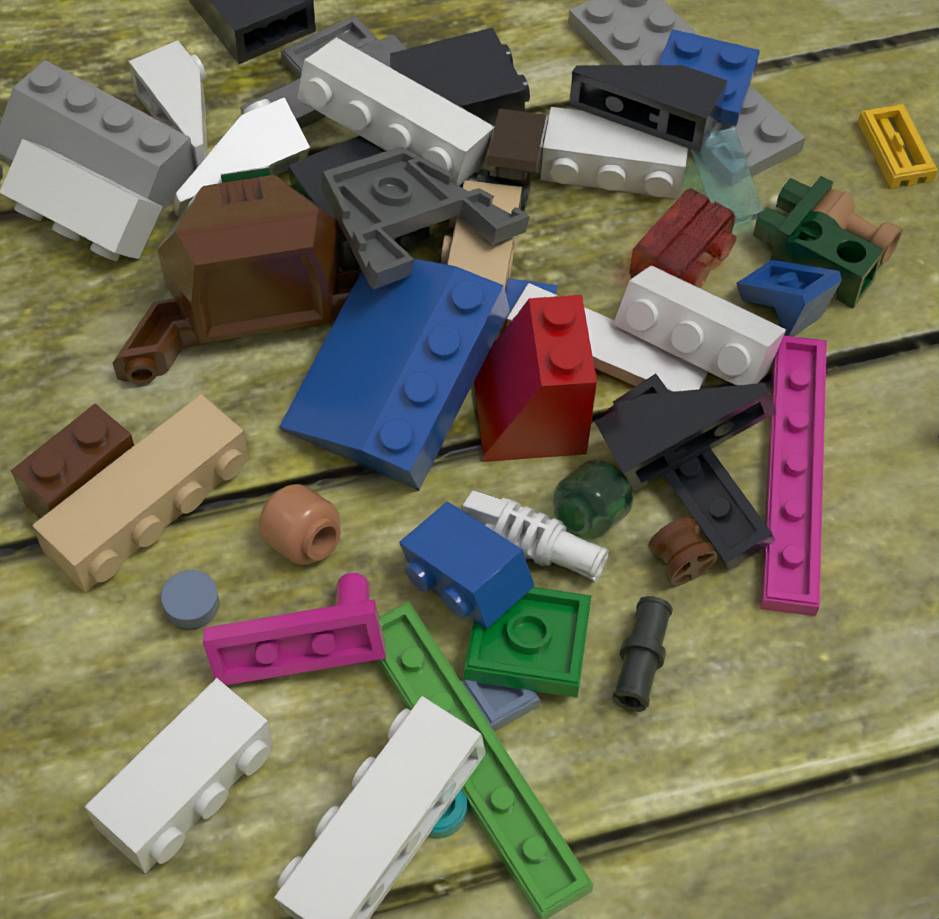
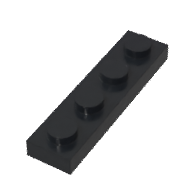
M655 373L613 401V404L615 405L624 400L631 401L640 395L669 392V390ZM712 449L663 476L729 570L775 541L768 526Z

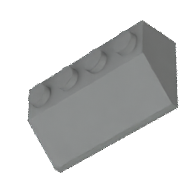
M46 60L13 87L0 123V159L4 162L12 164L22 139L50 148L163 206L160 213L175 200L177 191L196 170L191 138Z

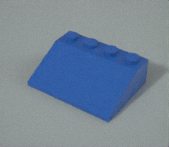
M414 259L411 276L377 289H373L368 284L361 271L279 428L286 433L420 490L510 311L504 285L457 266Z

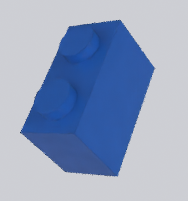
M448 501L399 542L408 563L405 567V572L411 582L424 593L432 590L442 597L446 606L457 617L464 619L466 616H469L486 629L534 587L523 550Z

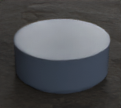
M187 570L175 574L165 583L161 592V602L166 617L171 623L180 628L194 629L204 626L215 617L219 609L220 600L216 584L211 577L200 571Z

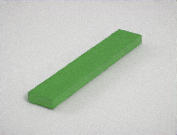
M410 602L380 616L386 642V659L376 661L404 706L412 710L421 696L482 734L486 754L461 789L467 797L468 808L537 918L548 919L591 893L594 885Z

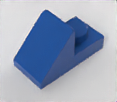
M771 260L736 284L743 301L763 304L769 308L774 307L780 327L786 329L784 335L794 337L821 318L842 279L840 272L836 270Z

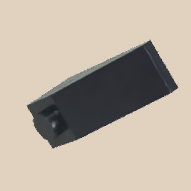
M576 65L572 71L569 106L701 152L721 116L727 80L683 65Z
M764 383L644 394L631 401L624 400L616 403L606 411L605 416L594 422L635 492L776 412Z

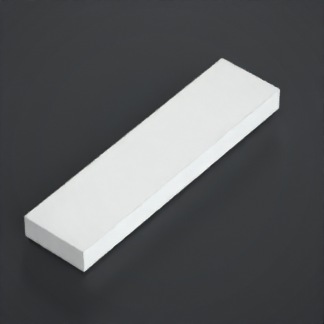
M528 283L509 314L506 327L529 298L554 297L557 295ZM585 308L594 368L634 386L639 385L656 373L669 392L701 389L709 373L708 371L614 326L613 319Z

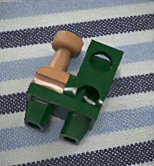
M820 176L813 186L810 187L790 178L782 187L776 204L777 208L789 213V215L785 216L766 207L756 220L753 236L773 247L770 261L776 260L839 271L842 281L837 288L838 295L836 299L853 309L874 282L880 262L886 263L893 254L900 241L903 229L890 222H884L879 227H876L855 214V204L852 196L846 190L842 192L832 189L833 181Z

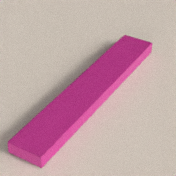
M784 335L772 362L771 400L776 413L770 416L765 524L772 532L775 541L763 548L760 609L816 616L820 607L827 340Z

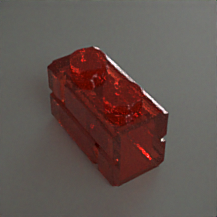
M692 188L686 190L633 248L629 270L631 278H634L652 265L701 288L709 275L711 263L715 259L721 262L724 261L735 245L737 237L732 234L736 219L734 211L716 201L711 203L708 197Z

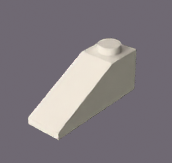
M177 40L130 60L129 65L135 93L152 117L191 138L197 169L208 156L206 105L202 81L206 80V72L198 56L195 54L190 56Z
M285 97L272 103L268 99H263L251 104L244 110V114L238 118L177 191L173 206L177 217L181 216L202 186L222 183V173L269 166L271 175L276 176L288 171V165L307 157L310 146Z

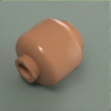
M299 484L286 486L269 497L263 506L259 521L261 538L270 548L292 563L303 566L323 560L335 550L340 540L341 523L338 510L330 501L308 487Z

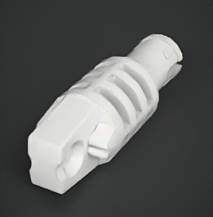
M474 490L463 504L462 511L521 548L525 559H533L536 564L550 566L552 563L577 572L594 582L598 580L609 556V549L602 548L591 542L589 543L566 532V526L563 525L562 521L554 518L551 520L548 515L541 512L537 514L534 509L527 506L523 508L516 501L506 498L498 499Z

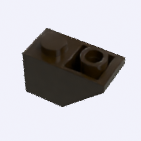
M499 109L487 159V166L498 168L497 177L529 181L530 172L541 174L543 144L549 119L547 115Z

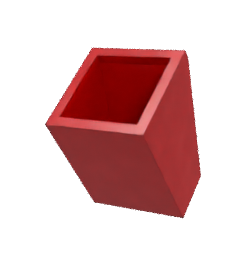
M582 295L529 298L490 348L474 381L483 462L587 454L597 380Z

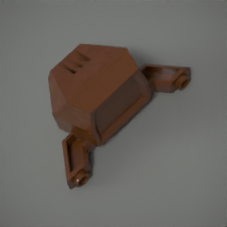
M275 175L202 186L157 249L165 285L174 299L155 301L151 304L112 362L118 380L146 384L153 381L157 376L165 374L185 347L239 339L240 337L287 329L294 330L334 323L361 273L360 269L339 272L341 247L337 220Z

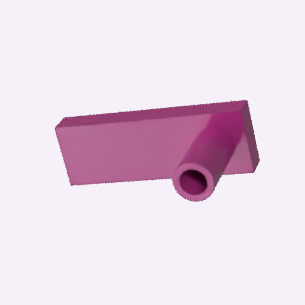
M348 573L339 578L336 585V606L204 628L202 641L214 679H219L225 685L386 659V642L375 599L370 600L369 581L358 573Z

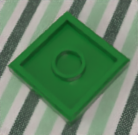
M533 587L488 629L473 621L463 680L578 698L592 595Z

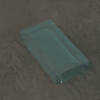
M736 127L710 134L701 152L691 150L716 231L756 220L763 210Z

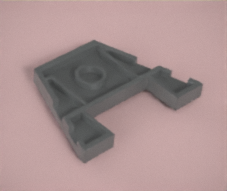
M403 147L323 171L321 190L368 284L373 289L411 276L414 259L394 241L399 236L424 227H431L438 222L455 216H461L493 245L525 233L530 216L516 207L510 214L493 205L494 196L480 188L471 191L461 188L452 183V173Z

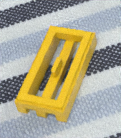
M904 104L860 112L857 123L890 189L899 188L901 181H905L907 186L916 185L918 178H923L925 183L934 181L938 170ZM892 117L899 133L894 131L888 118ZM904 143L916 164L912 166L903 148Z

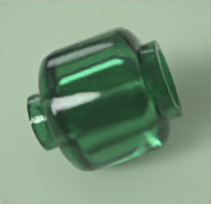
M591 459L586 461L560 480L554 489L552 502L555 518L563 522V525L566 526V532L580 538L595 540L603 537L625 519L631 511L633 494L630 484L625 475L615 466L603 460Z

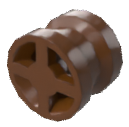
M683 517L670 522L654 534L648 544V548L656 559L663 560L666 564L665 574L673 585H682L695 580L709 570L718 558V554L711 543L703 542L699 537L701 529L693 517Z

